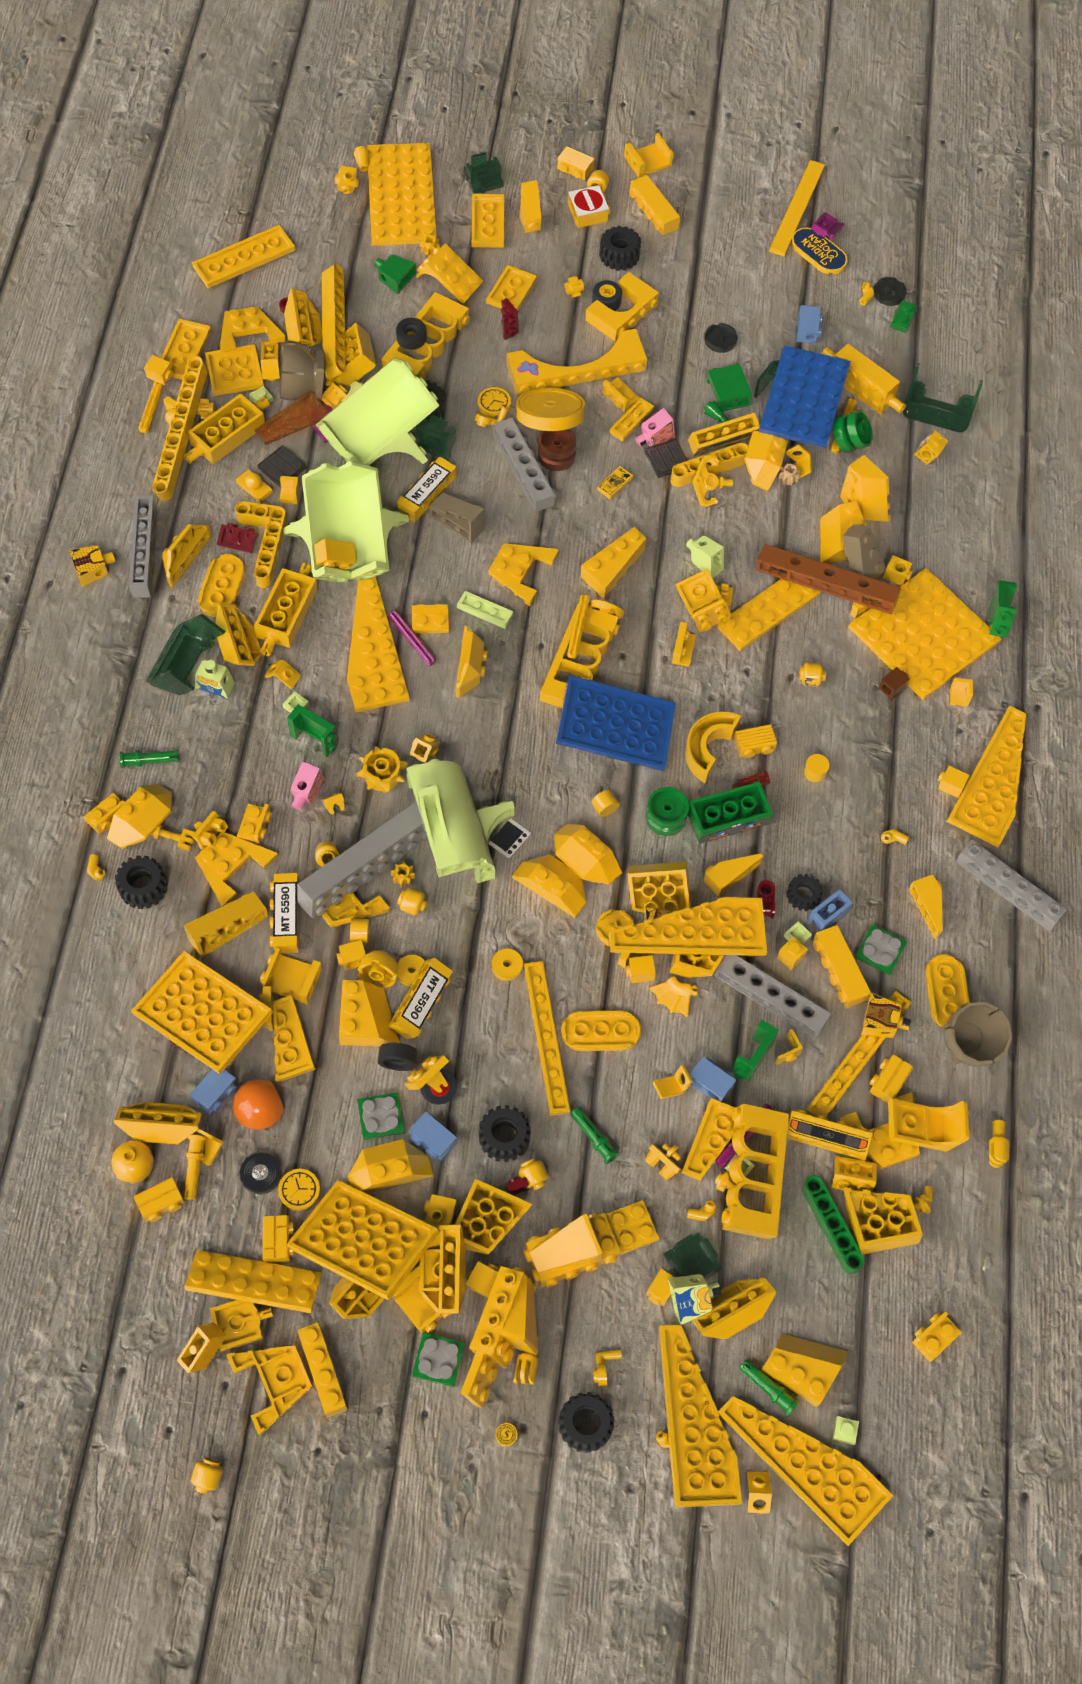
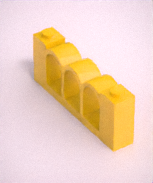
M436 292L415 318L425 324L427 336L438 342L434 344L425 343L422 347L413 350L426 357L422 360H416L403 354L406 349L401 347L396 340L382 357V368L396 358L407 362L413 369L411 373L424 380L426 372L433 365L432 358L440 356L445 350V342L453 340L457 335V329L461 331L469 323L468 307ZM433 317L450 325V327L440 328L429 323V321ZM415 332L407 333V335L413 336L416 334Z
M577 604L540 691V701L562 708L567 683L557 680L560 671L583 679L593 680V676L600 670L601 656L607 652L609 641H612L614 635H618L620 625H618L619 617L588 607L583 632L597 636L604 642L599 645H592L580 641L578 653L588 656L595 661L592 665H581L566 660L578 608Z
M742 1104L736 1107L732 1114L733 1128L738 1129L733 1135L732 1145L739 1156L735 1157L729 1166V1174L735 1185L730 1187L726 1195L728 1208L723 1211L721 1216L722 1230L769 1240L778 1235L789 1114ZM750 1131L771 1136L769 1155L750 1150L744 1142L745 1132ZM743 1159L768 1164L767 1183L746 1178L741 1170ZM746 1188L764 1192V1212L743 1207L738 1199L739 1189Z

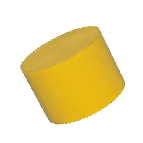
M821 754L811 755L804 767L805 777L812 782L823 781L830 766L828 759Z
M611 790L602 791L591 801L600 817L609 816L620 807V803Z
M351 919L350 943L362 940V943L368 944L369 919Z

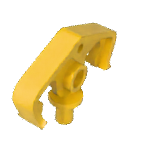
M709 455L702 458L692 480L698 501L702 507H709L718 503L716 498H711L709 501L705 499L707 491L714 490L717 486L719 489H722L724 486H733V479H725L723 476H719L718 479L715 474L707 472V463L717 466L720 460Z

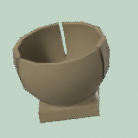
M283 343L280 364V399L299 400L310 393H314L315 398L322 399L324 350H317L316 355H313L301 345Z
M987 1002L965 1003L949 1016L946 1025L940 1027L945 1038L946 1047L949 1049L955 1065L963 1062L973 1067L990 1066L1007 1053L1012 1041L1011 1027L1004 1013L1001 1010H997L998 1007Z

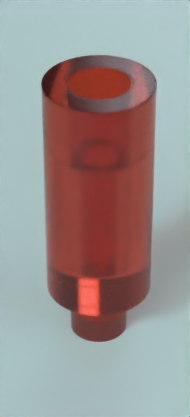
M767 771L737 779V783L732 784V789L760 782L761 786L770 784L769 774Z

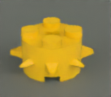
M377 746L374 751L371 750L365 757L359 758L363 762V769L357 772L356 775L365 779L368 790L372 788L373 790L387 793L395 788L399 782L405 781L401 776V770L408 766V763L399 760L396 749L392 751L391 749L382 748L380 750Z

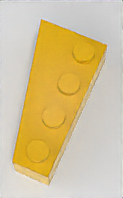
M633 527L583 563L581 566V578L605 600L611 589H614L619 579L627 573L628 568L644 552L646 537Z
M253 891L185 924L184 928L190 943L202 959L266 919L268 913L266 907Z

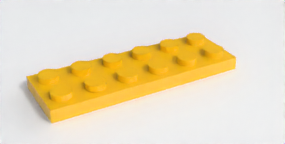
M277 225L192 262V265L209 289L294 252L295 245L281 226Z
M780 579L731 613L732 617L724 623L717 624V628L739 651H742L820 596L821 592Z
M197 1250L185 1283V1290L312 1313L322 1272Z

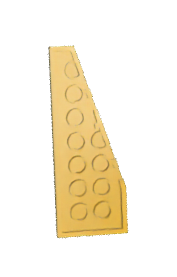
M376 577L358 580L347 682L356 713L410 701Z
M1010 705L947 820L948 823L997 848L1000 846L1016 815L1015 807L1018 796L1021 751L1023 749L1022 742L1026 721V713Z
M723 897L717 899V901L702 903L700 906L665 914L653 920L648 919L643 923L611 930L609 933L610 952L766 956L767 944L762 898Z
M660 1325L659 1339L675 1508L741 1505L742 1497L737 1455L731 1447L726 1430L722 1426L719 1418L720 1415L707 1384L704 1383L700 1374L701 1370L692 1355V1349L682 1325Z
M734 1396L718 1411L726 1423L847 1546L854 1541L893 1497L859 1461L841 1454L842 1452L820 1443L819 1440L778 1421L775 1417L757 1410L754 1406Z

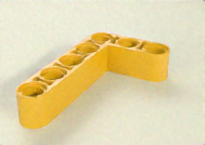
M241 501L235 505L237 521L243 525L265 528L254 575L257 586L267 588L272 584L284 538L283 528L287 526L286 512L280 506Z

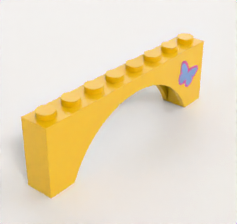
M631 329L620 331L619 337L611 350L601 358L587 364L568 367L550 365L538 361L525 351L520 350L507 353L506 365L516 395H521L527 391L539 388H560L645 371L647 357L637 330Z

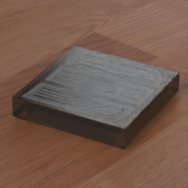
M677 439L660 443L644 450L658 478L670 475L673 466L688 461Z
M282 445L261 461L257 468L281 488V476L297 477L307 469V465Z

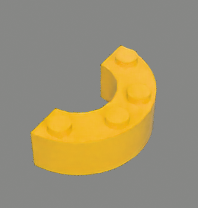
M714 712L703 716L692 726L686 743L685 759L692 774L701 782H707L716 762V758L707 750V745L716 739L731 741L735 731L739 728L740 715L731 712Z

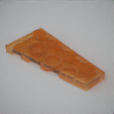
M308 391L254 431L262 442L268 445L318 423L329 412Z

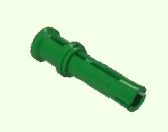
M136 750L134 753L120 752L121 768H125V766L141 767L143 764L179 762L178 750L142 753L139 750Z
M577 1107L570 1113V1116L592 1141L593 1149L598 1151L604 1158L605 1164L611 1163L619 1156V1150L613 1148L609 1143V1138L599 1132L581 1107Z
M749 1359L739 1368L740 1371L771 1397V1402L778 1404L787 1416L799 1404L800 1401L791 1397L785 1391V1387H778Z

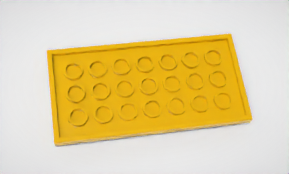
M430 143L367 145V150H369L368 179L372 246L420 244V241H424V236L433 235L437 239Z

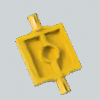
M241 1300L209 1308L212 1322L226 1335L224 1342L220 1345V1352L263 1339L260 1329L261 1320L273 1317L271 1308L258 1312L254 1303Z

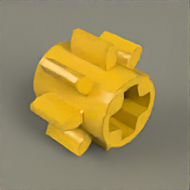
M433 235L424 236V241H420L421 252L427 256L438 245L440 246L439 239H436Z
M577 276L567 278L568 282L564 284L567 295L571 294V297L581 296L580 292L584 291L582 279H578Z
M201 398L196 415H201V419H206L215 412V404L210 402V398Z
M405 862L400 865L395 864V870H391L393 883L400 884V887L406 884L411 885L410 879H415V873L412 872L413 866L408 867Z

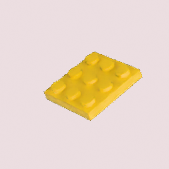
M255 344L236 347L234 350L205 352L213 396L249 391L264 386Z

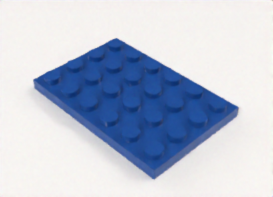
M784 345L759 432L826 448L851 361Z
M569 675L555 744L664 771L676 703Z

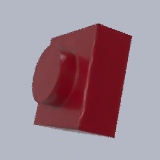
M515 1177L509 1180V1183L506 1184L507 1193L516 1195L529 1190L527 1188L529 1186L527 1178Z

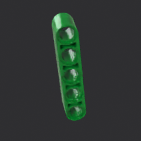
M811 1175L803 1184L802 1192L842 1269L848 1274H856L864 1264V1257L823 1180L817 1175ZM808 1184H815L818 1190L812 1191L808 1187ZM818 1202H824L828 1208L826 1210L821 1209L818 1206ZM828 1221L836 1222L838 1227L835 1229L831 1228L828 1225ZM838 1240H845L848 1246L846 1248L841 1247ZM848 1259H855L858 1266L852 1267Z

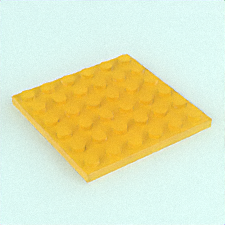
M927 568L900 586L899 599L892 615L870 608L849 623L848 626L891 670L898 667L901 671H904L910 678L908 686L922 700H925L1001 642L999 636L989 635V626Z

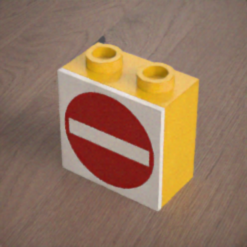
M599 185L568 192V207L577 228L608 222L610 206L606 203L605 195L602 193Z

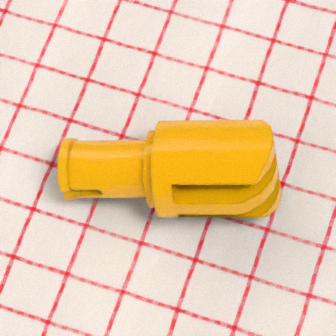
M994 1120L992 1122L993 1137L988 1141L989 1163L992 1167L999 1168L1009 1160L1010 1142L1005 1138L1006 1122Z
M525 1351L518 1355L513 1383L519 1384L521 1382L522 1384L530 1383L535 1385L539 1363L536 1355Z

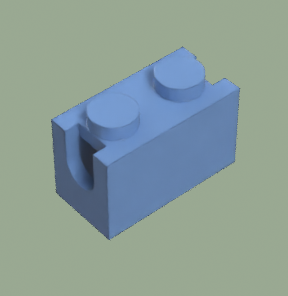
M800 305L796 342L816 344L817 337H821L822 327H819V324H822L823 314H820V307Z
M839 889L811 911L808 922L810 924L814 922L818 932L828 929L849 913L853 902ZM841 901L844 906L841 907L838 902Z
M704 1057L701 1058L689 1074L692 1079L691 1085L708 1097L720 1102L724 1101L736 1082V1079H734V1076L729 1071L721 1070L713 1060Z
M212 1069L192 1091L190 1097L195 1104L212 1115L214 1111L217 1112L224 1104L223 1101L227 1096L234 1094L238 1083L235 1081L236 1078L226 1070L220 1075Z
M427 1112L409 1129L411 1132L410 1140L417 1146L422 1145L429 1157L434 1160L437 1158L440 1162L457 1144V1137Z

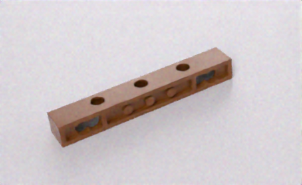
M765 544L757 559L756 571L891 615L899 599L901 587L775 546ZM771 566H772V567H775V568H777V569L785 570V571H787V573H783V572H781L780 570H774V569L771 568Z

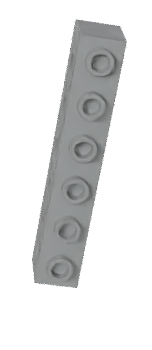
M512 417L494 423L493 435L534 511L538 512L554 506L556 492L554 488L550 487L547 475L543 474L541 464L536 462L532 449H529L526 437L522 436L519 424L515 423Z
M153 495L135 496L129 588L132 598L151 597L156 505Z
M973 840L961 851L956 860L957 864L1049 932L1067 911L1066 908Z
M725 955L716 969L714 975L716 978L815 1039L831 1015L824 1006L816 1005L806 995H800L795 992L790 985L782 984L777 981L775 976L764 973L757 965L748 963L740 955ZM735 970H741L744 974L739 975ZM752 980L759 981L761 985H754ZM769 991H775L778 995L773 996ZM786 1001L793 1002L795 1006H788ZM803 1012H809L812 1017H806Z

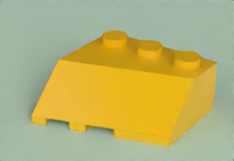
M358 323L353 324L345 331L346 372L333 381L327 379L325 385L330 386L334 383L337 386L340 384L342 386H350L351 383L357 382L376 366L370 334Z
M863 455L849 465L840 498L844 503L857 501L864 520L889 522L891 520V515L888 514L890 503L887 502V496L890 494L889 477Z
M687 861L633 865L629 867L627 875L632 910L644 913L645 908L672 911L692 908Z
M673 954L669 973L687 978L712 976L724 955Z
M343 980L339 1026L340 1045L381 1046L385 1043H400L397 1032L388 1027L392 1020V1014L384 988L362 980Z
M475 1179L455 1222V1225L462 1226L466 1250L489 1255L533 1204Z
M843 1188L846 1216L852 1236L862 1255L919 1244L923 1233L911 1195L888 1192L882 1194L871 1192V1190L857 1191L851 1190V1188Z
M782 1334L761 1371L817 1408L839 1373L849 1351Z

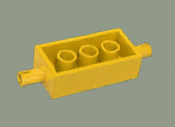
M847 344L837 353L833 352L829 347L823 350L822 354L851 361L844 388L871 407L872 410L881 415L889 407H892L899 414L905 409L906 404L896 398L900 381L857 349Z
M241 393L188 431L190 445L194 448L184 454L185 460L191 464L198 457L204 456L214 465L265 427L262 411L270 406L269 401L262 397L259 401L252 404Z
M302 563L298 573L282 568L254 625L256 638L265 640L260 649V653L264 656L266 652V656H271L275 644L291 648L318 591L316 579L309 577L312 571L310 564H307L305 567L306 563Z

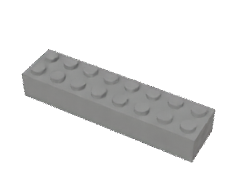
M417 802L297 884L298 904L312 919L317 915H323L327 908L333 904H338L344 896L354 893L358 886L368 883L378 872L382 873L387 869L388 865L398 862L405 853L415 850L419 843L428 840Z

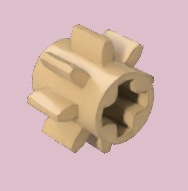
M787 463L785 467L781 466L778 479H782L783 484L792 486L794 481L798 482L800 470H797L796 465Z

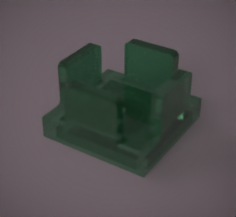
M486 152L471 156V165L466 163V166L463 167V172L473 194L504 187V182L501 178V166L497 157L487 161Z
M432 416L428 422V419L424 418L423 422L418 423L416 426V444L418 447L421 446L426 453L448 461L451 456V449L456 442V430L452 429L450 434L446 433L444 430L448 424L447 420Z
M700 1233L694 1236L692 1234L688 1235L663 1254L676 1277L701 1274L706 1280L722 1270L717 1261V1252L708 1238L703 1239Z

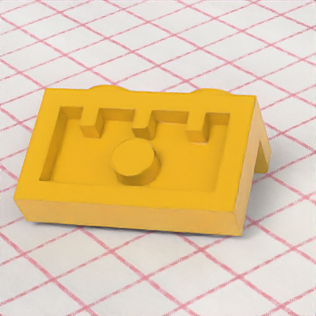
M618 377L611 382L608 380L603 381V394L609 397L616 407L620 408L624 413L640 398Z
M332 383L322 394L321 400L333 410L347 396L346 393L348 391L341 384L337 386Z
M412 605V630L415 633H449L448 605Z
M680 622L672 664L689 667L696 635L690 634V631L686 630L688 623Z
M112 793L83 817L96 832L101 834L103 831L110 829L114 814L125 801H121Z
M265 803L264 807L252 804L247 805L237 834L238 838L260 845L261 839H265L267 833V822H270L272 819V811H270L269 804Z
M840 1156L835 1157L832 1188L843 1190L845 1187L857 1191H874L877 1182V1163Z
M947 1311L942 1315L937 1312L929 1320L932 1324L927 1329L922 1326L914 1334L917 1338L912 1343L929 1362L933 1361L962 1333L947 1317L949 1314Z

